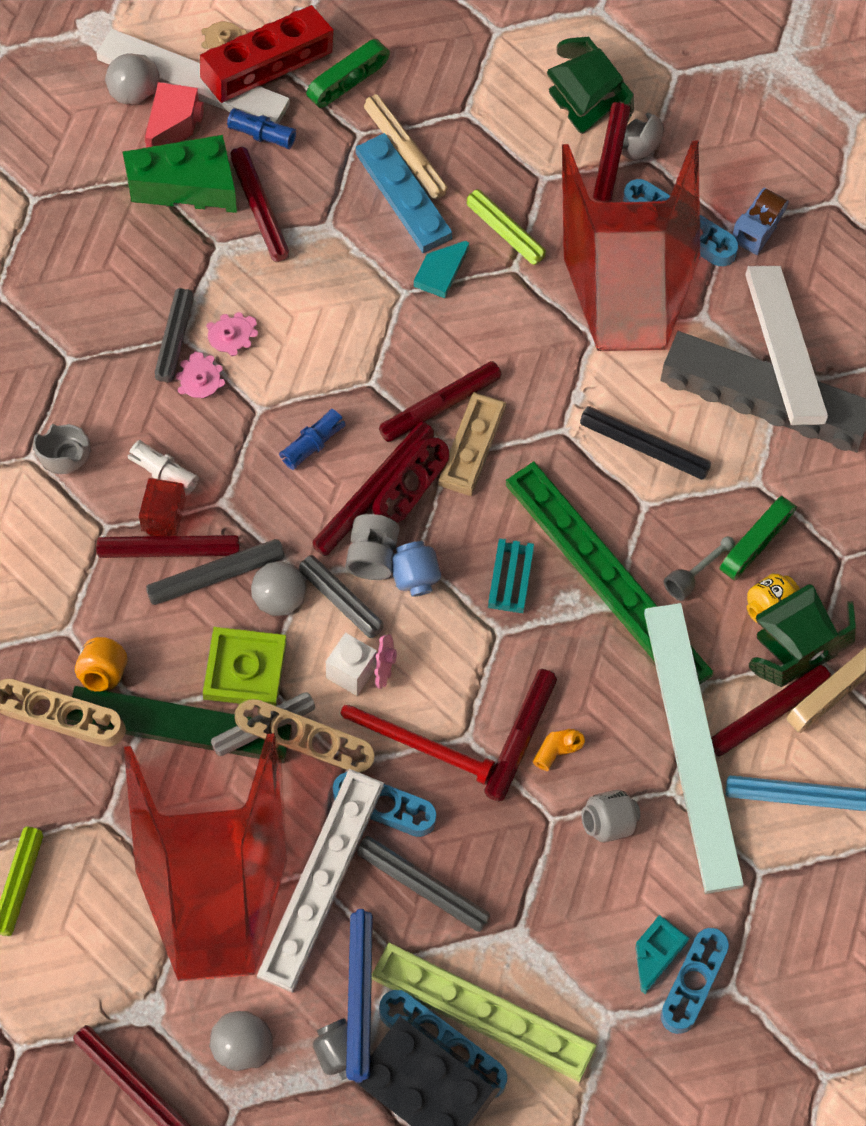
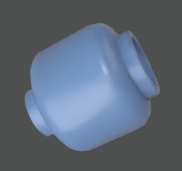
M423 541L397 547V553L392 557V573L396 587L401 591H410L411 597L431 593V585L436 584L441 579L435 550L430 546H425Z

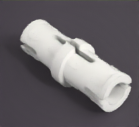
M138 440L130 449L129 453L131 454L128 455V459L152 473V478L157 481L163 480L186 496L196 487L199 477L179 466L169 454L164 456L141 440Z

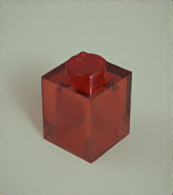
M148 478L139 512L141 531L146 532L150 536H177L186 501L183 483Z

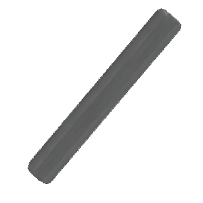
M274 539L167 577L146 586L148 598L153 605L265 566L267 563L283 559L284 549L278 539Z
M366 836L360 842L357 848L358 856L475 931L480 932L488 923L490 918L489 912L375 839Z

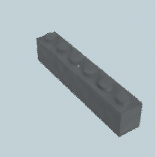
M677 331L663 364L661 382L667 383L669 387L675 390H686L697 394L708 402H719L730 406L738 413L752 414L763 418L771 425L785 426L796 430L804 437L818 438L829 442L837 449L858 452L866 431V398L817 381L828 415L826 423L818 425H791L772 364Z

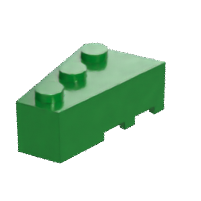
M223 135L122 152L131 202L174 206V203L194 205L195 209L203 210L206 209V206L226 208V212L237 213L235 188Z

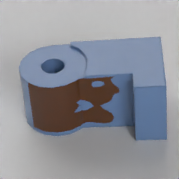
M763 188L747 212L742 214L735 223L733 236L736 238L738 245L758 255L777 228L776 225L785 213L789 200L767 188ZM744 232L756 238L757 241L752 242L746 239Z

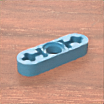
M347 772L340 774L333 783L334 801ZM384 784L380 796L391 797L395 802V807L388 813H381L374 808L370 819L415 837H423L430 834L436 824V810L434 806L425 799ZM401 803L406 804L405 812L412 815H417L419 810L424 811L425 819L428 822L421 821L419 825L413 824V817L404 812L402 819H398L397 817L401 812Z
M706 928L697 934L661 1011V1022L672 1033H686L693 1027L729 948L728 939L720 930ZM711 939L717 942L716 949L720 953L713 951L707 965L700 962L705 950V946L701 942L707 944ZM691 971L701 973L705 978V986L700 990L689 989L684 982L685 974ZM684 996L690 999L684 1013L689 1020L682 1018L677 1023L672 1020L673 1013L669 1009L676 1011Z

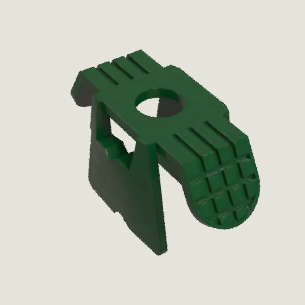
M589 36L568 38L560 41L556 46L557 54L560 57L571 60L548 69L547 75L554 83V86L549 88V94L560 109H565L569 112L568 119L576 130L581 134L586 133L611 111V106L615 102H622L630 106V119L634 112V94L625 84L623 77L604 52L594 44ZM613 92L615 96L604 100L609 93Z
M811 584L804 586L756 616L757 623L763 628L757 633V640L783 666L763 658L754 657L749 662V668L760 678L783 687L793 680L801 678L817 666L838 656V653L855 644L856 623L853 601H847L848 627L838 633L814 586ZM821 651H824L820 656H818L814 660H811L816 654H818Z

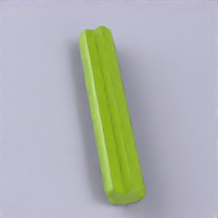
M476 189L469 194L467 206L533 265H537L544 259L545 248L481 190Z
M26 826L22 830L0 899V935L9 937L13 934L43 840V833L40 829Z

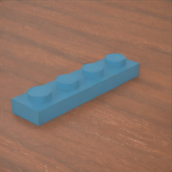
M385 133L356 146L357 157L422 253L452 240L451 229Z

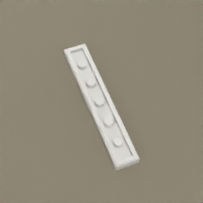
M112 28L97 51V60L110 64L118 56L127 53L146 55L155 62L160 74V83L198 88L199 100L231 112L233 108H237L259 117L265 115L270 117V121L279 124L290 105L288 97L260 86L221 103L201 80L200 63Z
M748 266L745 274L790 424H825L828 417L781 266Z
M352 769L348 770L259 969L258 979L289 992H294L384 788V782Z

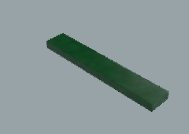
M75 686L72 694L73 698L117 712L125 723V735L214 751L211 744L212 738L238 726L235 721V714L108 691L94 692L81 686ZM76 709L69 712L66 717L67 724L77 725L83 718V711ZM93 719L92 724L98 726L100 730L114 729L111 721L108 726L97 724ZM285 724L277 728L278 735L284 740H290L292 725ZM259 737L229 752V754L285 764L288 748Z

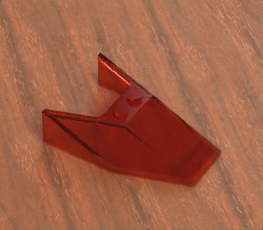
M699 140L691 142L671 196L665 201L593 202L589 198L569 144H562L564 262L597 351L667 350L700 260Z
M275 733L266 735L247 802L242 808L236 810L169 816L160 814L156 809L141 772V765L132 747H123L135 871L178 982L255 975L287 863L282 755Z

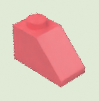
M158 82L145 135L146 148L181 142L193 135L196 122L202 121L204 102H199L198 88Z

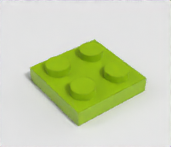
M213 627L202 694L203 700L241 704L246 700L255 699L277 706L287 642L286 635Z

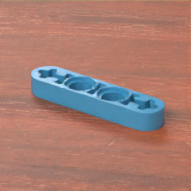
M635 179L627 183L624 189L623 204L631 213L716 266L724 267L734 262L738 250V242L732 234L648 181ZM640 193L645 195L644 198L639 197L637 200L633 198V195L638 196ZM662 208H669L676 216L665 220L658 216L657 211ZM688 226H697L702 229L703 234L699 237H691L685 232V229ZM723 245L728 247V250H723L721 253L716 251V248H721Z
M392 990L382 997L379 1005V1015L381 1021L391 1029L399 1016H402L398 1013L394 1017L389 1016L390 1007L388 1004L397 1005L400 1001L403 1002L404 1013L411 1019L414 1012L419 1013L420 1015L414 1019L419 1025L423 1023L435 1025L439 1032L437 1039L450 1049L455 1046L465 1048L470 1056L468 1062L472 1066H474L478 1058L482 1061L478 1065L480 1071L486 1075L491 1074L492 1071L497 1073L496 1082L501 1087V1090L495 1098L504 1092L507 1084V1073L501 1063L408 993L402 990Z

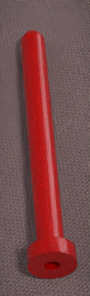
M344 705L341 709L340 714L344 719L477 776L476 782L483 785L487 784L496 762L489 758H486L484 762L354 706Z

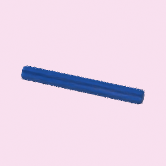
M357 909L355 913L350 915L346 1077L348 1080L355 1081L356 1083H362L363 1080L368 1079L370 1076L373 915L371 912L364 911V909Z

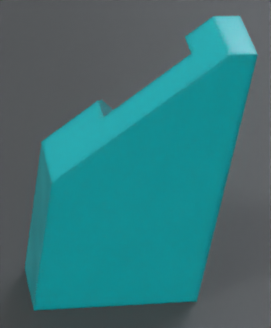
M462 241L427 253L414 279L413 287L446 298L469 250V242Z
M661 915L655 919L635 945L640 990L644 994L650 990L690 939Z

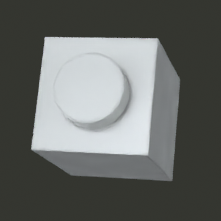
M345 632L326 660V678L358 696L375 671L377 650Z

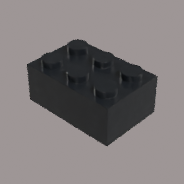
M399 1016L370 1056L369 1078L363 1080L362 1083H357L411 1126H475L501 1090L500 1086L409 1016Z

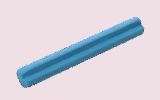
M732 775L728 776L725 791L726 796L729 798L866 811V789Z

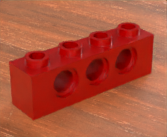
M310 5L200 54V78L216 98L223 103L331 54L333 50L334 29L314 6Z

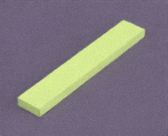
M391 943L387 944L372 973V980L392 990H402L422 1005L579 1083L597 1047L596 1044Z

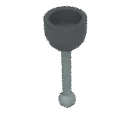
M729 536L724 537L721 540V545L692 570L677 569L671 572L663 580L668 593L679 601L687 598L695 588V576L725 550H732L735 546L734 539Z

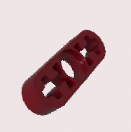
M436 437L418 442L375 498L373 513L390 518L396 523L403 521L449 460L447 444L442 439ZM434 447L435 452L433 456L436 460L428 461L423 467L418 465L425 462L428 458L429 452L426 449ZM408 471L414 472L419 480L418 487L414 491L409 490L404 484V476ZM399 495L406 497L398 499L393 507L396 513L388 515L387 510L389 506L386 502L394 501Z

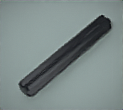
M587 406L581 415L580 424L696 478L705 479L710 471V460L598 409Z

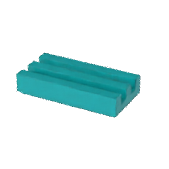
M499 538L488 608L524 614L534 551L533 543H527L526 546L520 545V541L506 543V539ZM504 552L511 553L504 600L496 601ZM518 554L525 555L518 604L511 603Z

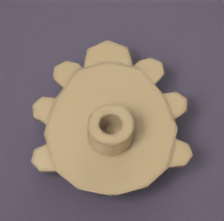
M226 21L216 22L208 28L201 30L202 35H205V41L202 42L201 46L204 49L216 48L234 40L240 35H245L247 31L237 27L234 23Z

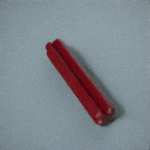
M613 103L609 115L593 192V199L603 203H610L613 196L630 114V106L624 103Z

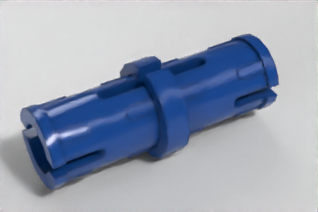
M233 108L228 116L227 128L253 136V139L263 142L265 140L286 149H291L294 144L296 129L270 121V117L265 115L259 117L237 108Z
M330 409L311 427L308 428L306 426L300 431L301 435L279 452V456L283 459L284 464L291 470H295L312 453L320 452L325 447L324 443L346 426L344 420L339 422L342 416L336 410Z

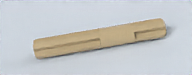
M376 94L368 97L364 104L365 110L380 130L386 134L431 198L436 200L445 196L448 186L382 98Z

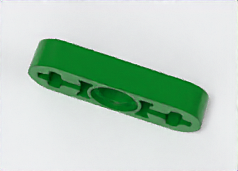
M378 39L368 41L315 78L307 88V97L318 108L328 106L379 70L390 56L389 49Z
M781 495L729 552L719 570L732 580H737L787 524L796 511L797 506Z

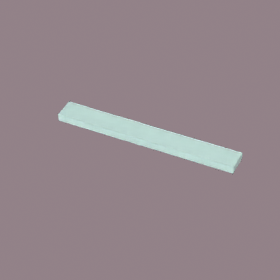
M682 604L646 608L644 612L704 892L709 894L742 888L744 885Z

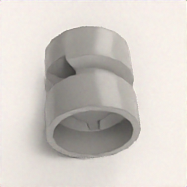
M364 514L357 516L354 519L351 533V542L353 544L349 546L345 564L347 571L354 576L368 580L389 578L392 573L393 550L397 546L399 525L392 519L381 515Z

